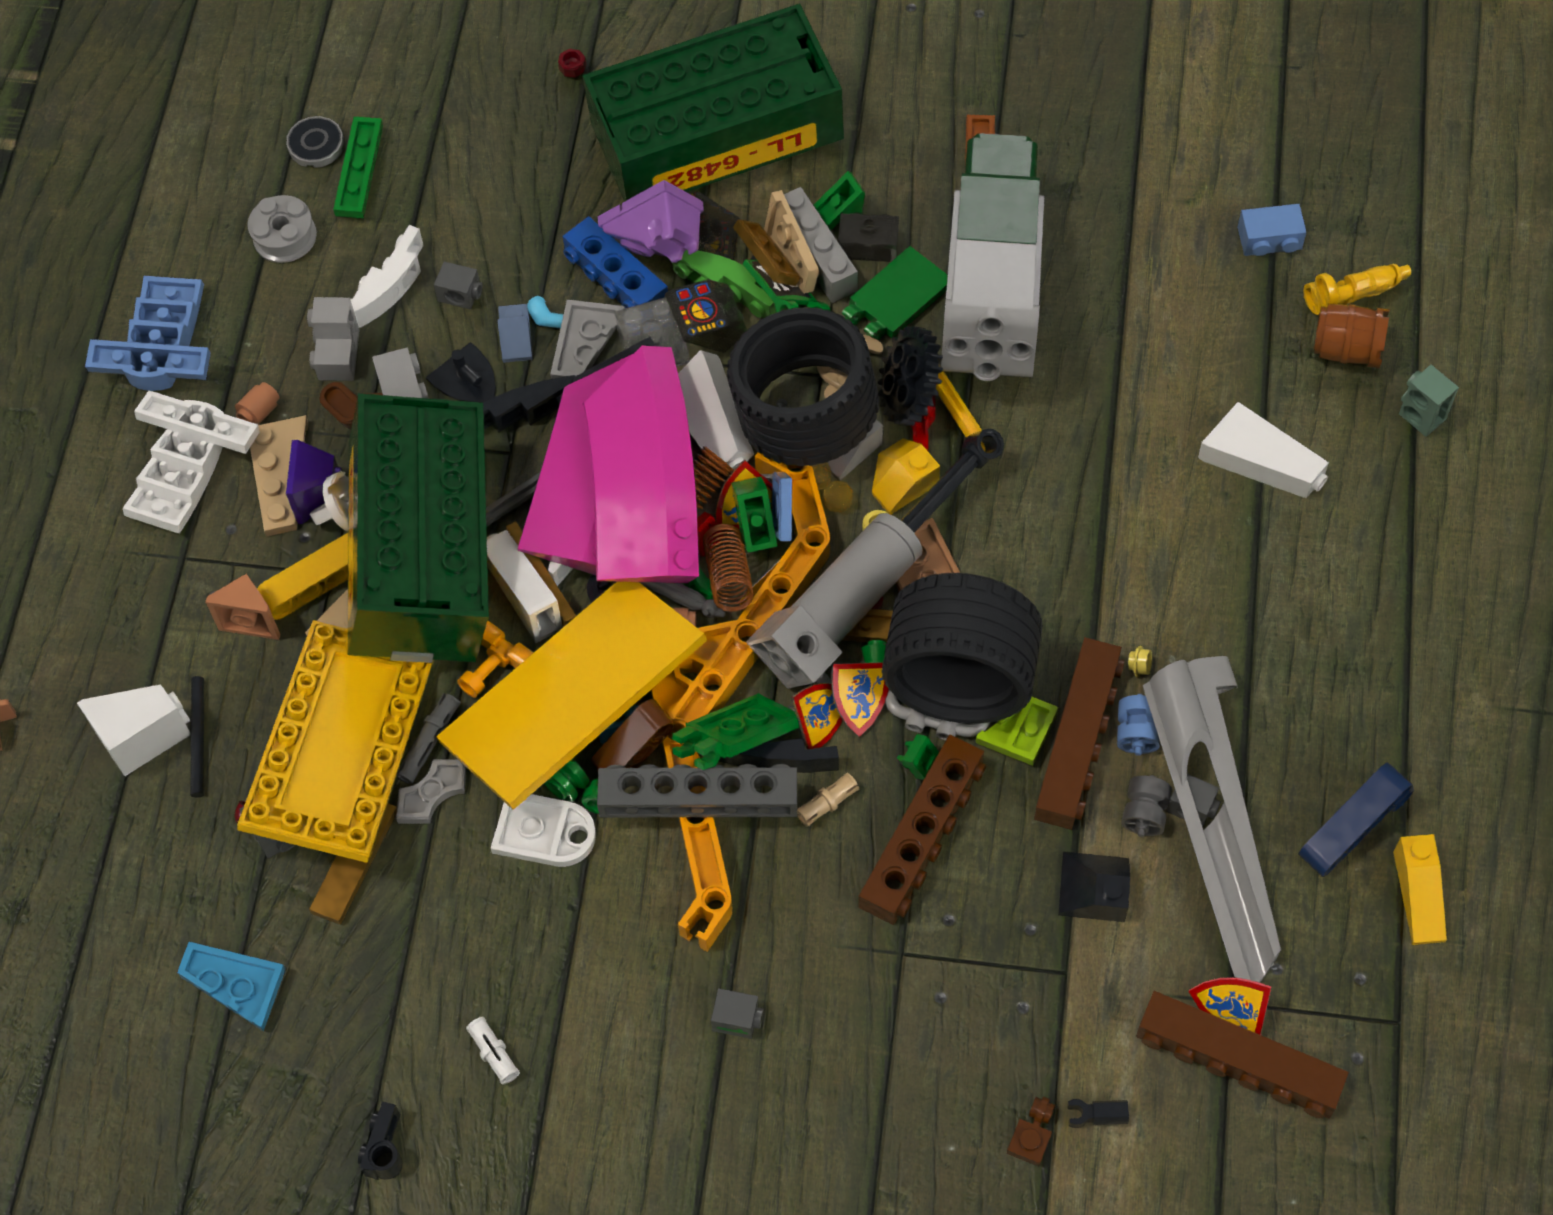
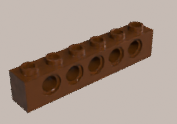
M949 734L859 895L858 908L892 925L895 924L899 916L905 917L912 903V900L909 899L914 888L919 890L922 887L927 876V872L924 871L929 861L934 863L942 849V845L939 843L943 835L949 836L957 822V818L954 815L959 807L963 809L966 807L972 791L969 790L973 781L979 782L985 772L987 765L983 763L984 750ZM957 773L962 776V779L953 781L947 775ZM941 799L947 802L948 805L936 807L932 802ZM921 826L930 827L933 830V832H931L930 834H921L917 831V829ZM906 853H913L918 859L908 862L902 856ZM891 880H897L903 886L899 889H891L886 884Z

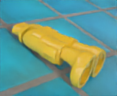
M1395 263L1387 266H1376L1363 272L1346 275L1344 280L1338 281L1337 284L1330 274L1322 273L1316 276L1315 282L1305 284L1303 289L1304 299L1310 311L1319 315L1321 306L1327 307V304L1348 305L1359 299L1377 296L1392 289L1402 280L1411 276V268L1409 265L1399 267Z

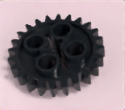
M906 326L905 331L899 330L898 337L892 338L893 346L886 347L888 356L882 357L885 365L884 368L879 369V372L883 375L882 379L877 383L882 385L878 396L883 397L880 402V407H885L883 415L888 416V421H892L894 424L914 426L915 422H921L922 415H928L927 406H934L933 395L938 396L939 394L936 390V385L942 383V380L938 378V374L943 371V367H939V362L942 360L943 355L937 354L941 348V345L935 344L937 336H932V331L926 330V328Z

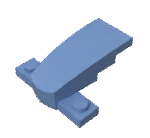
M144 276L140 298L136 297L134 318L129 319L128 341L90 339L85 364L88 372L125 374L131 385L147 391L170 388L173 386L176 378L206 380L211 352L207 347L189 346L204 288L202 280Z

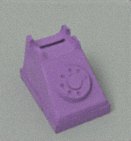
M663 180L623 202L622 206L619 204L599 215L598 226L606 234L619 240L623 248L645 257L657 254L668 257L671 262L676 263L682 260L684 251L688 250L689 255L699 249L700 213L704 212L703 201Z

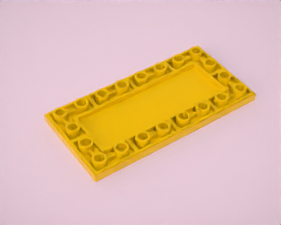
M616 582L439 733L436 738L451 754L514 810L707 641V638L702 631L641 583Z
M313 620L239 818L237 830L368 863L434 660H432V663L390 661V657L347 655L348 629Z

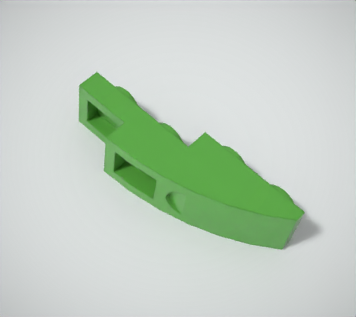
M686 250L682 255V260L676 263L672 262L673 270L680 278H687L695 285L707 283L711 291L708 294L717 300L726 292L732 301L742 303L758 318H765L776 313L775 303L744 265L734 260L704 251H697L689 255L688 250Z

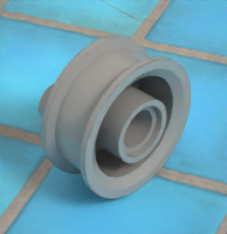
M278 195L264 198L252 210L248 218V231L253 239L256 251L260 256L271 262L287 263L295 261L306 255L316 241L317 231L308 206L296 197Z

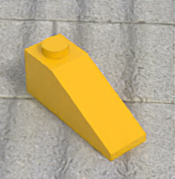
M1434 834L1400 837L1393 853L1412 945L1446 942L1441 866Z

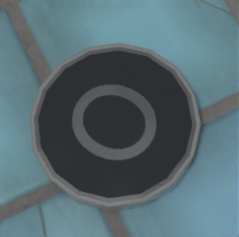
M315 116L300 120L290 129L287 135L288 152L291 158L301 166L314 165V168L324 167L333 163L343 151V133L339 125L329 118Z

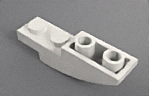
M409 225L405 233L398 237L395 250L390 257L385 259L382 270L372 266L367 276L361 278L358 291L353 299H350L359 328L370 323L391 308L406 293L420 274L421 270L417 256L424 245L419 228Z

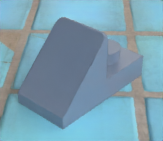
M527 304L499 306L498 329L503 363L533 360Z

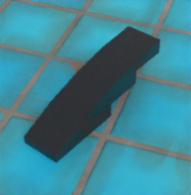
M575 375L543 380L510 390L482 402L484 429L493 425L499 433L522 418H525L531 426L559 408L556 397L563 394L564 387L572 383L571 379Z
M803 738L771 742L770 740L731 758L720 757L719 762L738 767L744 764H751L757 766V768H771L776 764H785L790 766V768L797 767V773L839 770L837 746L805 750Z

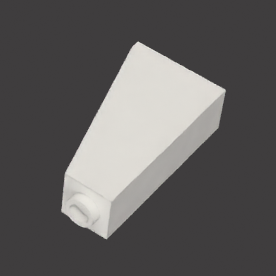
M700 350L678 373L685 401L689 432L701 449H703V446H706L735 471L744 461L747 462L754 455V452L742 431L720 358L716 354Z
M1239 402L1235 404L1203 440L1198 456L1200 460L1303 498H1307L1313 490L1318 492L1328 479L1325 473L1329 462Z
M504 530L499 534H492L487 537V567L534 642L538 643L563 628L558 601L524 553L517 550L518 545L508 531Z

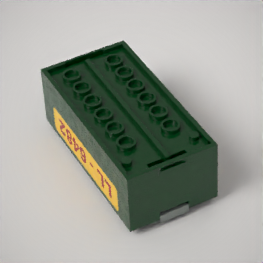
M800 3L582 75L591 125L624 202L663 180L688 192L844 139L842 88Z
M358 393L349 438L347 655L390 657V661L432 663V660L476 662L489 618L483 403Z

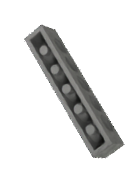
M682 764L675 765L672 768H659L655 765L626 768L622 765H610L607 768L598 769V812L600 818L797 817V767L790 768V766L785 764H776L771 768H757L755 765L744 764L738 768H724L722 765H716L715 767L702 770ZM763 785L772 788L768 793L756 791L758 787ZM630 786H637L640 788V790L634 794H628L624 792L625 789ZM662 786L673 788L671 792L666 794L657 791ZM695 786L706 788L704 792L699 794L690 791ZM727 786H736L739 788V790L735 793H726L723 791L724 788H726Z

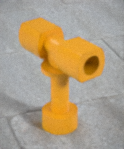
M487 621L481 645L487 648L486 652L489 657L474 673L467 670L457 680L460 688L473 698H476L485 689L483 680L497 666L504 668L510 664L516 668L534 653L520 642L513 645L505 639V632Z

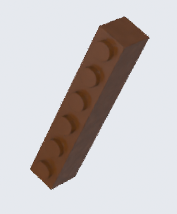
M1084 637L1037 802L1034 820L1070 830L1073 828L1075 819L1082 820L1086 801L1080 799L1083 790L1090 791L1094 773L1088 770L1091 761L1098 762L1102 744L1096 743L1098 734L1106 733L1110 718L1109 715L1104 714L1106 705L1113 706L1117 688L1112 686L1114 677L1121 678L1125 660L1119 659L1122 647Z
M1153 991L1136 1035L1137 1038L1142 1039L1141 1042L1147 1047L1156 1050L1161 1048L1174 1053L1173 1055L1180 1061L1186 1063H1193L1194 1061L1206 1066V1070L1213 1075L1232 1077L1239 1080L1238 1083L1244 1088L1253 1091L1258 1089L1271 1094V1097L1277 1102L1296 1104L1303 1107L1307 1114L1316 1118L1326 1117L1330 1119L1336 1109L1349 1074L1348 1071L1156 991Z

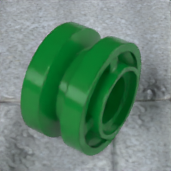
M571 759L548 779L544 785L558 798L573 803L578 797L576 788L584 790L590 784V780L582 767Z

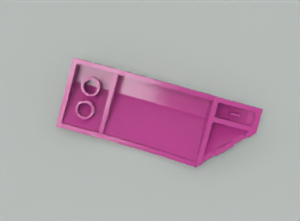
M641 346L583 403L588 429L593 479L596 581L689 583L699 577L695 478L684 396L672 347Z
M632 355L564 387L541 472L517 548L518 551L596 575L593 479L588 429L583 403Z

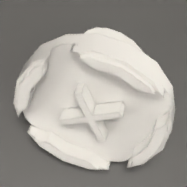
M337 472L327 477L324 481L323 497L325 503L310 513L316 525L333 518L337 525L348 531L349 477L345 476L346 472Z

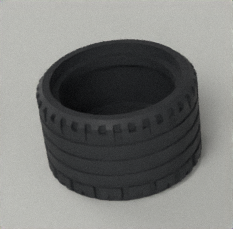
M804 307L782 310L752 325L734 345L727 364L728 384L744 436L758 453H763L764 457L773 459L778 463H784L785 465L812 466L820 463L823 464L847 454L851 449L857 447L866 438L867 433L871 431L872 424L877 418L876 413L879 410L878 390L867 342L858 327L854 326L849 319H845L840 314L822 308ZM810 366L830 367L848 375L844 384L835 393L812 405L786 408L769 405L760 400L763 391L771 382L783 374L798 368Z
M941 573L923 577L905 586L896 596L882 665V678L885 681V685L902 703L915 711L933 718L957 723L976 724L995 722L1010 717L1025 708L1031 700L1043 628L1041 614L1036 606L1021 592L992 578L968 573Z

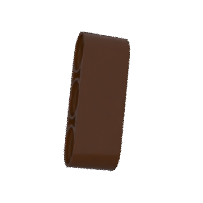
M649 699L634 710L591 759L592 765L597 771L599 768H607L610 765L638 768L670 734L675 726L674 722L656 700Z

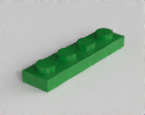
M353 117L333 208L335 216L364 218L383 129L382 118Z

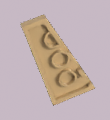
M306 415L258 425L260 433L250 447L266 536L297 530V521L286 496L292 440H300L306 443L305 435L308 430Z

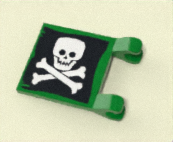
M745 259L743 262L744 267L775 303L776 313L782 310L798 308V304L806 305L810 308L830 310L828 304L817 301L810 292L803 293L798 285L791 286L773 282L758 260Z

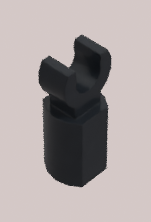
M1080 1099L1068 1101V1109H1078L1082 1114L1080 1118L1069 1119V1127L1080 1128L1087 1122H1092L1093 1125L1129 1123L1127 1100L1092 1101V1104H1086Z

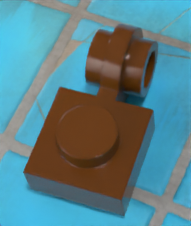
M1044 1096L1042 1099L1035 1098L1029 1113V1117L1034 1118L1033 1124L1019 1119L1007 1149V1154L1035 1166H1040L1052 1135L1051 1131L1040 1127L1041 1122L1049 1123L1055 1108V1104L1050 1103L1049 1098Z

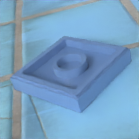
M785 472L772 473V518L775 535L780 541H791L792 478Z

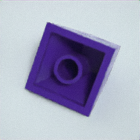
M292 440L286 496L297 524H304L311 518L310 513L325 503L323 483L326 478L337 472H343V469L338 467L334 455L300 440Z

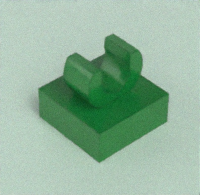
M917 734L913 741H906L904 744L908 749L905 756L898 755L897 759L904 768H909L916 779L924 780L939 751L928 736Z

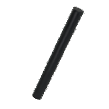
M201 676L191 678L190 796L194 798L204 796V678Z

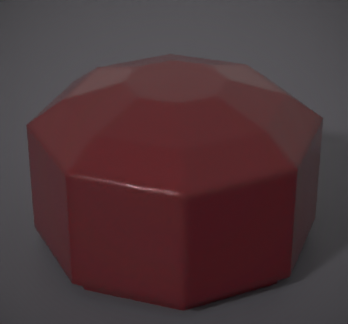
M568 49L560 53L558 60L559 70L564 76L575 78L584 73L586 57L580 50Z

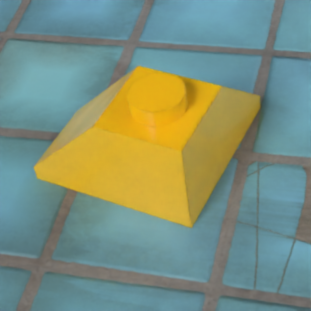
M903 438L878 454L872 495L886 512L891 515L928 492L940 478V465L922 444Z

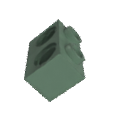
M1433 365L1428 366L1423 372L1416 371L1407 381L1409 387L1401 398L1403 403L1399 412L1400 416L1425 437L1447 419L1459 389L1456 384Z

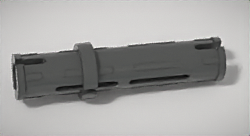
M443 693L431 715H427L423 723L425 725L399 766L396 777L401 781L413 784L418 772L438 741L436 736L448 727L450 719L461 704L454 696Z

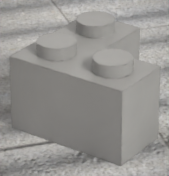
M314 297L313 309H308L307 314L308 326L313 328V342L316 343L315 351L310 352V367L315 369L318 380L354 381L360 330L350 298Z
M408 347L372 357L383 395L428 398L424 382L418 384L415 375L421 373L416 353L409 354Z

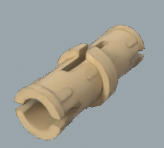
M846 773L826 789L822 787L817 791L815 797L797 808L798 818L808 827L828 811H835L839 803L859 790L857 782L849 773Z

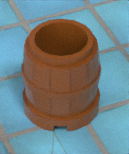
M1327 304V307L1321 306L1314 354H1319V358L1343 364H1367V367L1380 368L1382 359H1380L1381 351H1384L1387 335L1389 309L1376 308L1374 310L1353 304Z

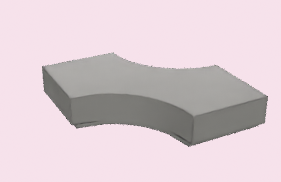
M433 759L430 771L419 783L399 789L396 818L398 824H430L432 815L441 802L451 796L465 794L467 767L458 759Z

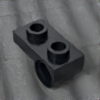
M382 1101L380 1110L374 1111L371 1117L369 1131H372L368 1144L364 1143L358 1156V1164H361L360 1169L365 1177L388 1180L396 1177L402 1169V1158L395 1145L391 1142L401 1115L394 1104ZM390 1153L393 1155L388 1165H376L377 1159L382 1154Z

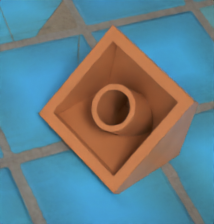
M247 573L207 596V607L219 631L275 640L280 639L281 634L270 608Z

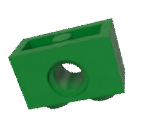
M762 476L731 483L739 528L747 553L777 547L768 490Z

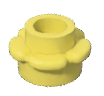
M1139 646L1135 651L1130 652L1128 668L1134 671L1136 677H1140V674L1149 675L1152 666V651Z

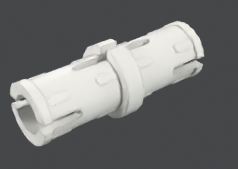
M479 1017L468 1024L466 1030L481 1051L480 1057L484 1062L488 1061L498 1076L500 1083L504 1085L513 1081L520 1072L506 1053V1045L503 1040L497 1039L484 1017ZM486 1040L490 1043L491 1047L493 1048L496 1055L499 1057L500 1061L497 1060L489 1045L486 1043Z

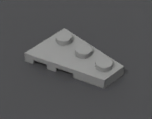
M567 300L551 369V379L571 375L577 376L590 369L626 313L625 306Z

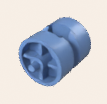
M1137 694L1122 698L1118 704V721L1120 723L1117 732L1118 748L1128 753H1135V755L1158 750L1160 739L1146 696Z

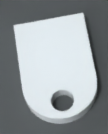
M531 794L514 810L504 802L491 845L492 854L552 866H571L581 862L590 854L595 844L596 830L591 815L582 806L569 801ZM578 830L588 834L587 839L580 844L570 841L571 834Z

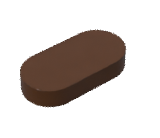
M332 382L326 385L320 393L321 405L344 427L351 429L357 396L341 382Z

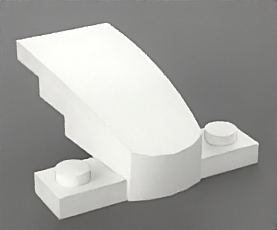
M149 390L135 409V417L137 420L167 430L150 449L152 458L136 478L138 487L124 505L123 512L126 517L180 534L209 483L222 448L225 447L246 454L260 433L258 424L226 415L217 407L206 402L196 400L181 401Z

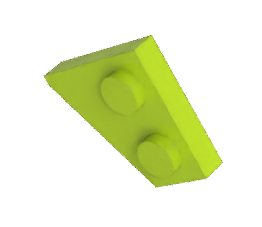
M1031 696L1030 702L1021 711L999 720L985 732L983 730L979 732L976 736V743L1033 766L1058 714L1059 707Z

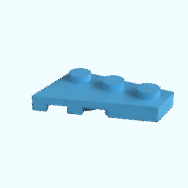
M188 942L177 973L181 978L264 1031L286 968L283 964Z

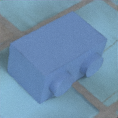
M1300 204L1241 210L1238 232L1244 256H1262L1267 253H1290L1302 250L1307 232Z

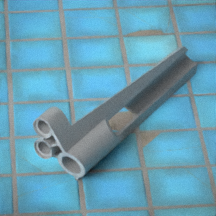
M1227 656L1198 658L1190 662L1179 660L1165 666L1153 675L1149 682L1143 685L1144 692L1234 977L1260 983L1277 959L1281 947L1218 694L1227 692L1235 687L1238 688ZM1200 741L1205 743L1224 799L1220 811L1204 830L1187 780L1188 759L1192 748Z

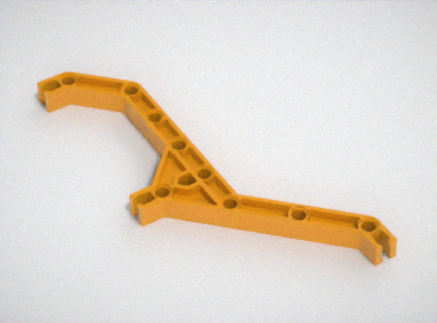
M757 452L755 455V470L760 474L785 472L792 478V526L795 540L739 618L733 621L699 627L698 629L705 634L707 641L650 690L652 699L656 700L675 725L670 734L662 741L668 768L681 764L698 768L695 766L694 760L700 758L699 753L695 752L694 755L682 759L673 754L674 747L683 745L671 739L673 733L686 727V723L722 709L759 658L751 647L741 639L746 636L751 637L774 612L790 608L806 591L830 556V532L812 466L785 465L784 463H778L773 459L764 457L763 453ZM793 468L801 469L798 472L790 471ZM812 542H818L821 545L813 547L809 544ZM778 589H785L788 592L784 594H779L775 591ZM694 672L698 675L692 681L682 674ZM710 685L720 686V688L715 691H709L706 689ZM695 786L690 791L699 794L704 792L706 788ZM679 817L696 894L695 900L678 923L679 935L690 941L693 937L690 933L691 929L701 918L705 919L709 923L704 933L698 931L695 937L699 940V947L708 952L731 918L732 899L714 818L703 817L704 820L701 823L693 824L689 822L691 817ZM714 900L724 903L719 909H710L707 906Z

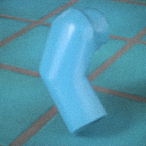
M535 296L528 301V312L538 326L561 328L564 314L551 313L545 304V299L540 296Z

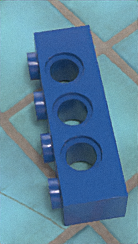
M588 216L562 236L565 257L572 264L577 263L583 269L588 279L591 281L596 280L609 298H616L622 306H625L626 313L629 316H636L644 323L669 303L668 286L628 250L623 248L612 236L606 234L591 217Z

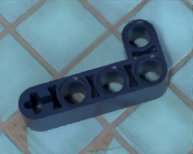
M1388 762L1385 763L1301 848L1298 855L1322 877L1327 876L1391 810L1393 812L1397 811L1414 792L1413 784Z

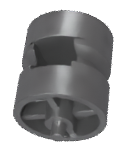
M1154 775L1133 777L1130 780L1127 793L1131 802H1128L1124 808L1121 821L1122 826L1136 833L1139 837L1162 834L1166 822V814L1162 810H1165L1169 805L1172 793L1171 785L1162 779L1156 778Z

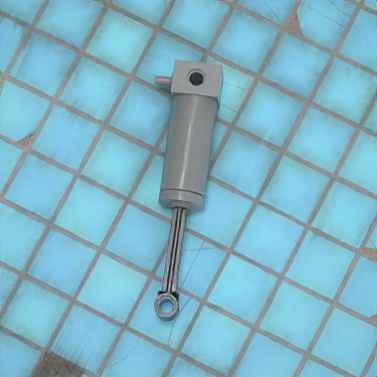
M984 429L966 437L961 449L962 456L901 520L890 514L880 513L790 608L774 612L746 641L786 688L812 684L815 681L818 684H832L831 678L825 671L842 653L837 645L922 555L921 543L915 535L918 528L975 468L981 469L989 460L1001 455L1004 449V441L999 432L994 429ZM981 441L985 445V451L981 447Z

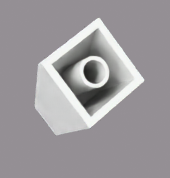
M161 684L82 699L77 702L89 724L124 776L191 735L186 726L190 719L184 711L181 702L173 691L167 694Z

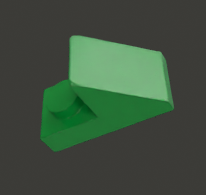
M847 171L813 206L831 231L848 214L858 219L861 217L865 191L853 174Z

